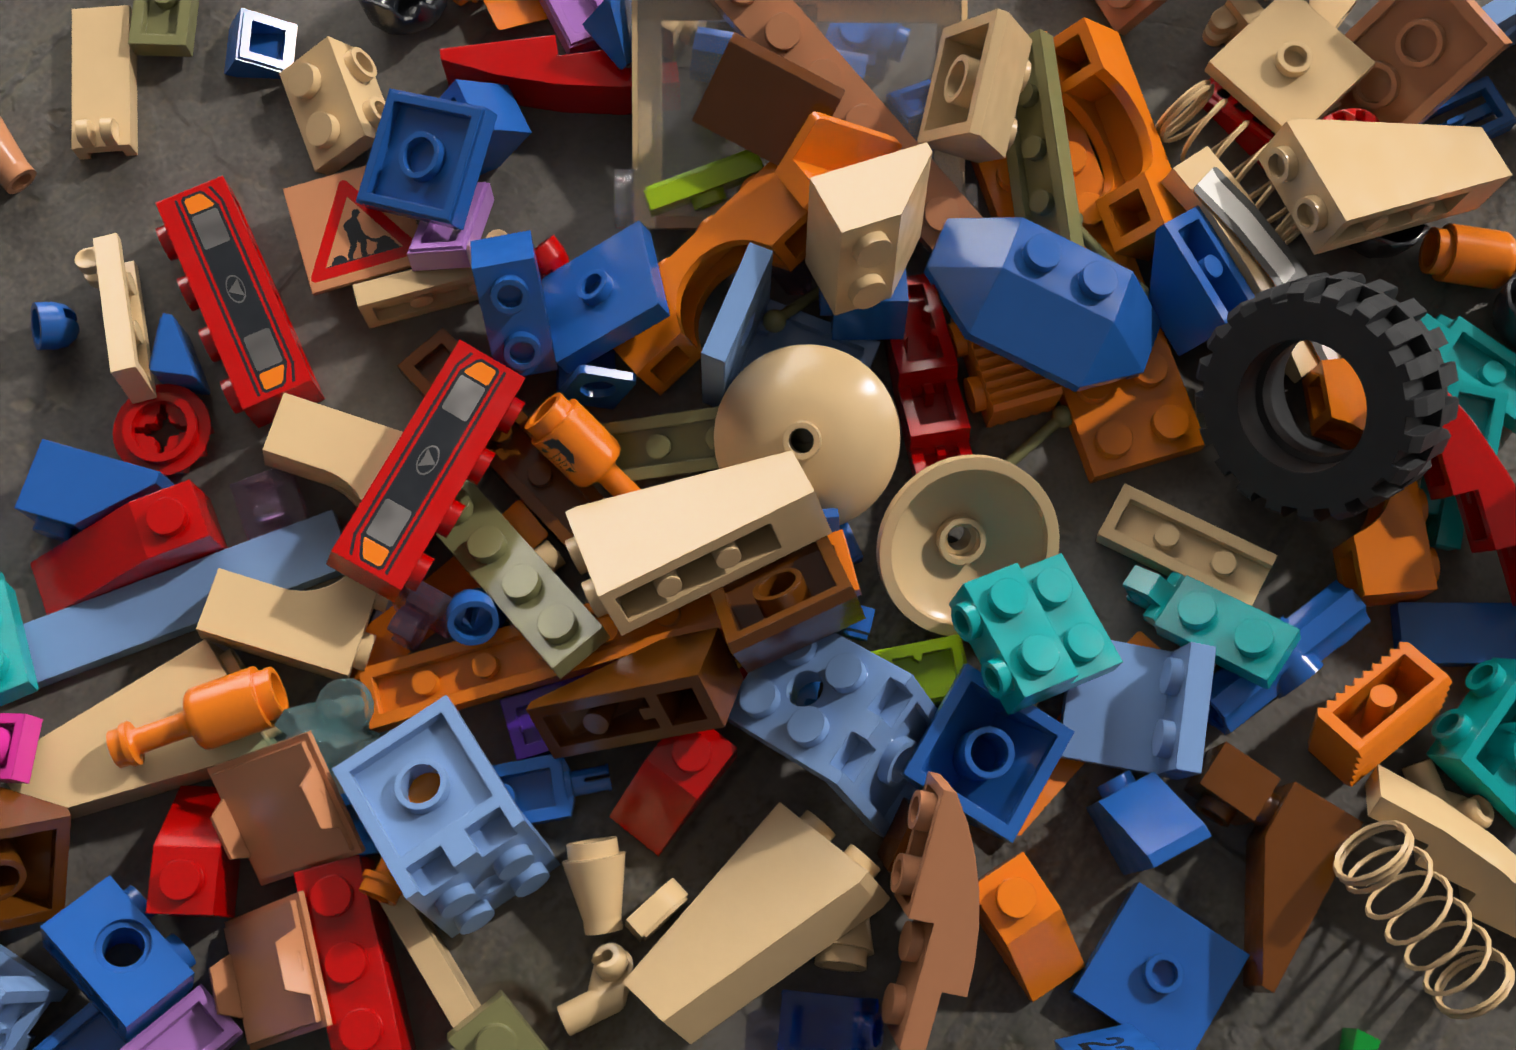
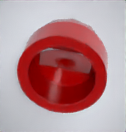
M554 234L534 248L541 279L569 262L564 246Z

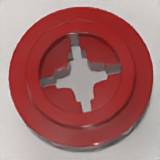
M157 384L155 385L157 398L135 404L128 399L117 413L113 425L114 446L124 462L160 471L166 477L176 473H189L190 466L200 457L207 456V444L210 435L215 432L211 424L209 409L194 392L179 385ZM167 414L170 423L176 429L184 430L185 432H179V435L170 436L163 452L161 444L154 437L146 436L145 434H151V431L160 430Z

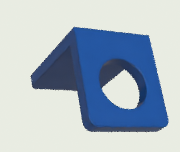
M614 349L585 365H579L569 374L557 364L556 393L560 392L567 400L576 399L581 405L613 410L636 385L635 373L615 369Z

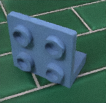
M1111 640L1123 663L1108 674L1064 692L1060 723L1075 732L1061 758L1143 774L1155 772L1159 777L1175 780L1201 774L1216 646L1190 642L1174 651H1166Z

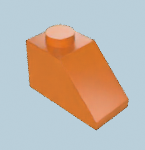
M1024 852L1008 858L978 878L979 923L1030 1002L1036 1001L1086 967L1061 907Z

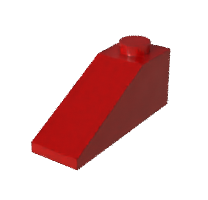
M188 479L126 503L35 559L30 564L46 615L227 549L228 547L211 499Z

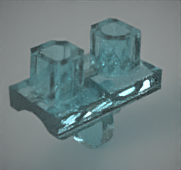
M341 678L329 682L320 691L316 702L285 709L274 725L287 735L286 739L311 730L331 774L334 773L332 768L342 763L347 757L354 755L376 741L381 735L365 727L370 722L374 713V700L370 690L362 682L354 678Z

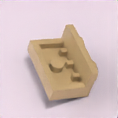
M327 36L279 74L315 172L330 176L372 147L385 100L376 79L377 69L371 57L359 47L350 46Z

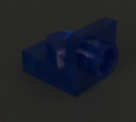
M783 990L777 1050H880L884 1039V1022L882 1015L878 1013L879 1001L876 998Z

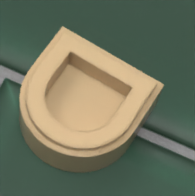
M672 878L626 919L625 926L639 942L642 940L645 942L689 900L687 898L689 894Z

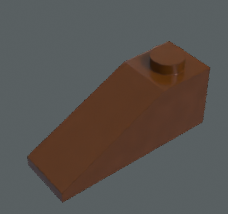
M717 627L654 642L531 701L526 711L554 759L723 728L727 723L742 684L743 676Z
M1296 781L1274 789L1256 820L1251 822L1255 826L1246 841L1244 952L1250 956L1243 966V986L1254 993H1275L1336 876L1333 870L1336 853L1353 833L1361 829L1364 823Z

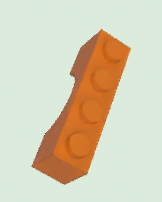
M1083 17L1053 37L1063 105L1079 121L1098 155L1103 171L1104 190L1101 197L1095 200L1114 253L1149 261L1153 259L1156 229L1187 211L1161 183L1172 168L1119 33Z
M770 161L758 173L749 176L742 183L739 191L714 215L704 219L697 227L695 233L677 251L658 263L670 316L613 348L634 373L660 396L701 358L702 347L698 329L702 308L716 286L725 278L737 272L750 242L772 250V266L790 272L806 257L808 210L799 204L774 172L778 166Z
M1344 358L1321 360L1302 379L1311 434L1314 437L1330 441L1344 450H1351L1357 446L1365 428L1367 417L1365 392L1358 375ZM1417 481L1374 508H1369L1360 530L1333 549L1338 582L1347 588L1353 589L1366 606L1415 602L1438 590L1437 581L1440 576V561L1436 550L1429 545L1425 524L1429 512L1428 500L1425 492L1418 488Z

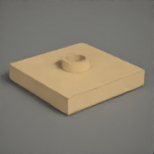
M1274 0L1208 62L1205 72L1276 134L1287 120L1296 118L1321 119L1371 71L1376 62L1306 1Z

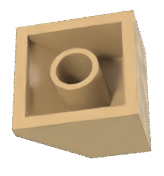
M995 9L943 28L917 139L918 144L927 142L931 149L976 163L1005 158L1006 152L1012 146L1017 134L1018 125L1015 113L1020 93L1026 87L1030 77L1031 63L1028 57L1032 45V39L1009 12Z
M927 142L810 178L805 263L835 316L855 309H867L892 297L921 236L932 150Z

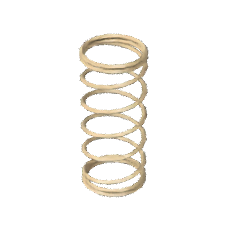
M1203 80L1187 90L1165 111L1155 125L1160 140L1163 143L1178 141L1192 133L1182 149L1180 155L1181 163L1186 160L1185 156L1189 147L1203 127L1228 103V98H1223L1197 123L1178 135L1168 138L1184 127L1209 101L1214 93V84H1210L1211 80ZM1191 103V105H1190L1183 113H1181V114L1174 120V118H1175L1186 106H1188V105ZM1245 120L1229 136L1211 148V151L1215 153L1218 159L1233 140L1249 125V120ZM1268 143L1238 167L1230 171L1232 176L1239 173L1235 178L1238 183L1258 161L1257 156ZM1270 180L1251 193L1249 197L1254 199L1263 193L1255 204L1259 209L1274 191L1275 187ZM1284 207L1266 220L1269 223L1274 222L1288 212L1287 207ZM1290 212L1275 229L1286 245L1301 234Z
M1397 820L1379 821L1353 833L1341 845L1335 855L1333 864L1335 875L1339 878L1340 882L1345 884L1348 892L1353 894L1372 892L1364 909L1367 917L1374 920L1390 919L1384 932L1386 942L1394 946L1408 945L1403 958L1405 966L1413 971H1426L1422 983L1426 993L1433 996V1000L1440 1012L1453 1019H1470L1482 1016L1495 1009L1507 998L1515 981V970L1503 953L1491 947V938L1487 931L1472 922V913L1467 904L1453 897V888L1448 879L1437 872H1433L1432 859L1428 852L1414 846L1415 838L1408 826ZM1387 830H1398L1404 833L1403 845L1384 847L1372 852L1358 861L1349 871L1348 876L1343 873L1344 861L1350 852L1364 840ZM1399 850L1386 865L1372 873L1353 877L1360 867L1373 858L1387 852ZM1412 851L1421 855L1427 864V871L1416 870L1399 874L1406 866ZM1427 876L1422 888L1413 899L1401 908L1384 915L1372 913V901L1392 883L1407 877ZM1432 877L1441 881L1447 891V896L1437 895L1421 898L1426 892ZM1368 885H1372V886H1370V887H1368V888H1364V889H1356V888L1353 887V886H1368ZM1447 901L1442 914L1429 928L1419 935L1401 941L1391 937L1390 930L1392 925L1411 908L1426 902ZM1452 903L1461 907L1466 916V921L1443 922ZM1466 926L1462 939L1452 951L1445 953L1436 961L1426 966H1416L1411 963L1409 958L1410 952L1420 940L1444 927ZM1471 929L1479 932L1485 941V946L1473 945L1463 947ZM1480 950V952L1465 955L1451 963L1441 973L1434 986V990L1430 988L1428 980L1435 968L1442 966L1457 954ZM1488 961H1496L1504 966L1505 979L1500 988L1489 999L1474 1007L1462 1010L1450 1009L1444 1005L1442 1001L1443 996H1450L1460 992L1475 982L1485 970ZM1482 962L1469 979L1457 987L1444 991L1448 982L1458 972L1472 964Z

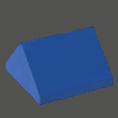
M966 663L958 673L900 774L919 790H923L928 771L941 774L957 792L968 824L1008 843H1013L1075 731L1034 705L1008 715L1000 699L993 697L986 688L981 672Z

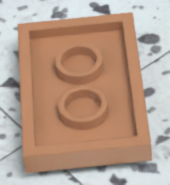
M1380 0L1345 34L1349 40L1376 63L1371 71L1340 100L1342 105L1337 111L1360 108L1373 113L1380 122L1422 124L1513 42L1475 0Z

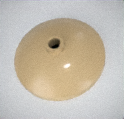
M813 344L787 346L766 353L754 360L736 376L721 400L715 419V456L719 469L792 450L813 487L821 508L838 509L839 523L842 525L866 511L879 498L891 480L900 450L899 419L896 407L885 385L868 366L857 358L827 346ZM798 428L807 429L813 435L814 444L808 452L797 451L791 443V436Z
M971 454L947 458L926 467L913 476L898 491L889 504L882 519L877 538L876 557L879 575L887 594L908 619L930 632L945 636L956 635L958 633L952 622L949 602L963 583L1018 563L1020 568H1024L1057 555L1060 540L1059 525L1056 512L1046 492L1035 479L1018 466L1006 460L987 455ZM962 526L964 529L962 537L957 542L948 543L949 532L955 527Z

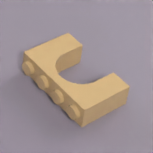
M283 393L263 447L264 463L266 466L330 486L344 494L357 508L403 432ZM218 568L196 630L201 639H207L217 644L348 683L353 668L365 671L377 636L366 632L373 609L385 612L389 600L347 576L320 589L297 591L281 588Z

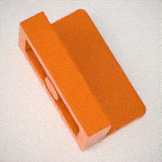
M815 111L807 118L774 173L799 204L808 210L811 177L900 151L902 144L894 136Z

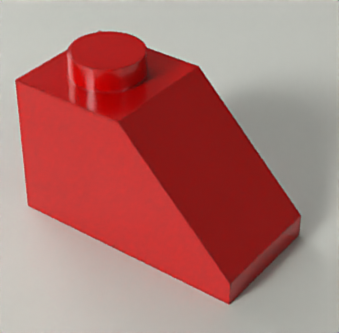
M714 729L661 739L640 767L609 818L659 857L736 759L737 747Z
M180 786L153 845L146 906L147 914L235 918L240 859L229 860L210 820V817L221 801L215 787Z

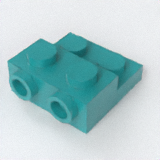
M1062 553L1024 568H1020L1019 564L1015 563L963 583L949 602L951 618L956 632L964 641L970 643L981 664V674L986 688L993 697L1000 699L1008 715L1108 674L1123 663Z
M1493 657L1491 660L1479 663L1468 673L1465 684L1470 691L1459 707L1446 711L1436 719L1431 729V733L1436 740L1426 755L1465 793L1480 795L1487 799L1516 829V659Z

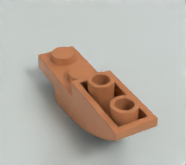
M930 771L927 773L923 790L917 789L911 798L908 810V827L912 829L906 853H899L897 855L891 872V891L895 893L894 896L908 919H913V921H906L902 928L898 947L899 958L902 963L896 983L888 984L882 1001V1020L886 1023L899 1050H926L942 992L963 997L968 996L978 941L979 883L976 856L968 822L957 792L941 774Z

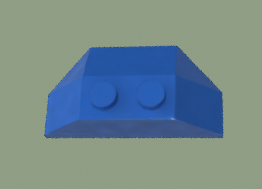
M1023 217L947 218L924 269L925 276L931 285L936 286L944 306L965 339L1074 392L1110 384L1125 378L1127 380L1139 377L1145 370L1161 326L1158 315L1133 271Z

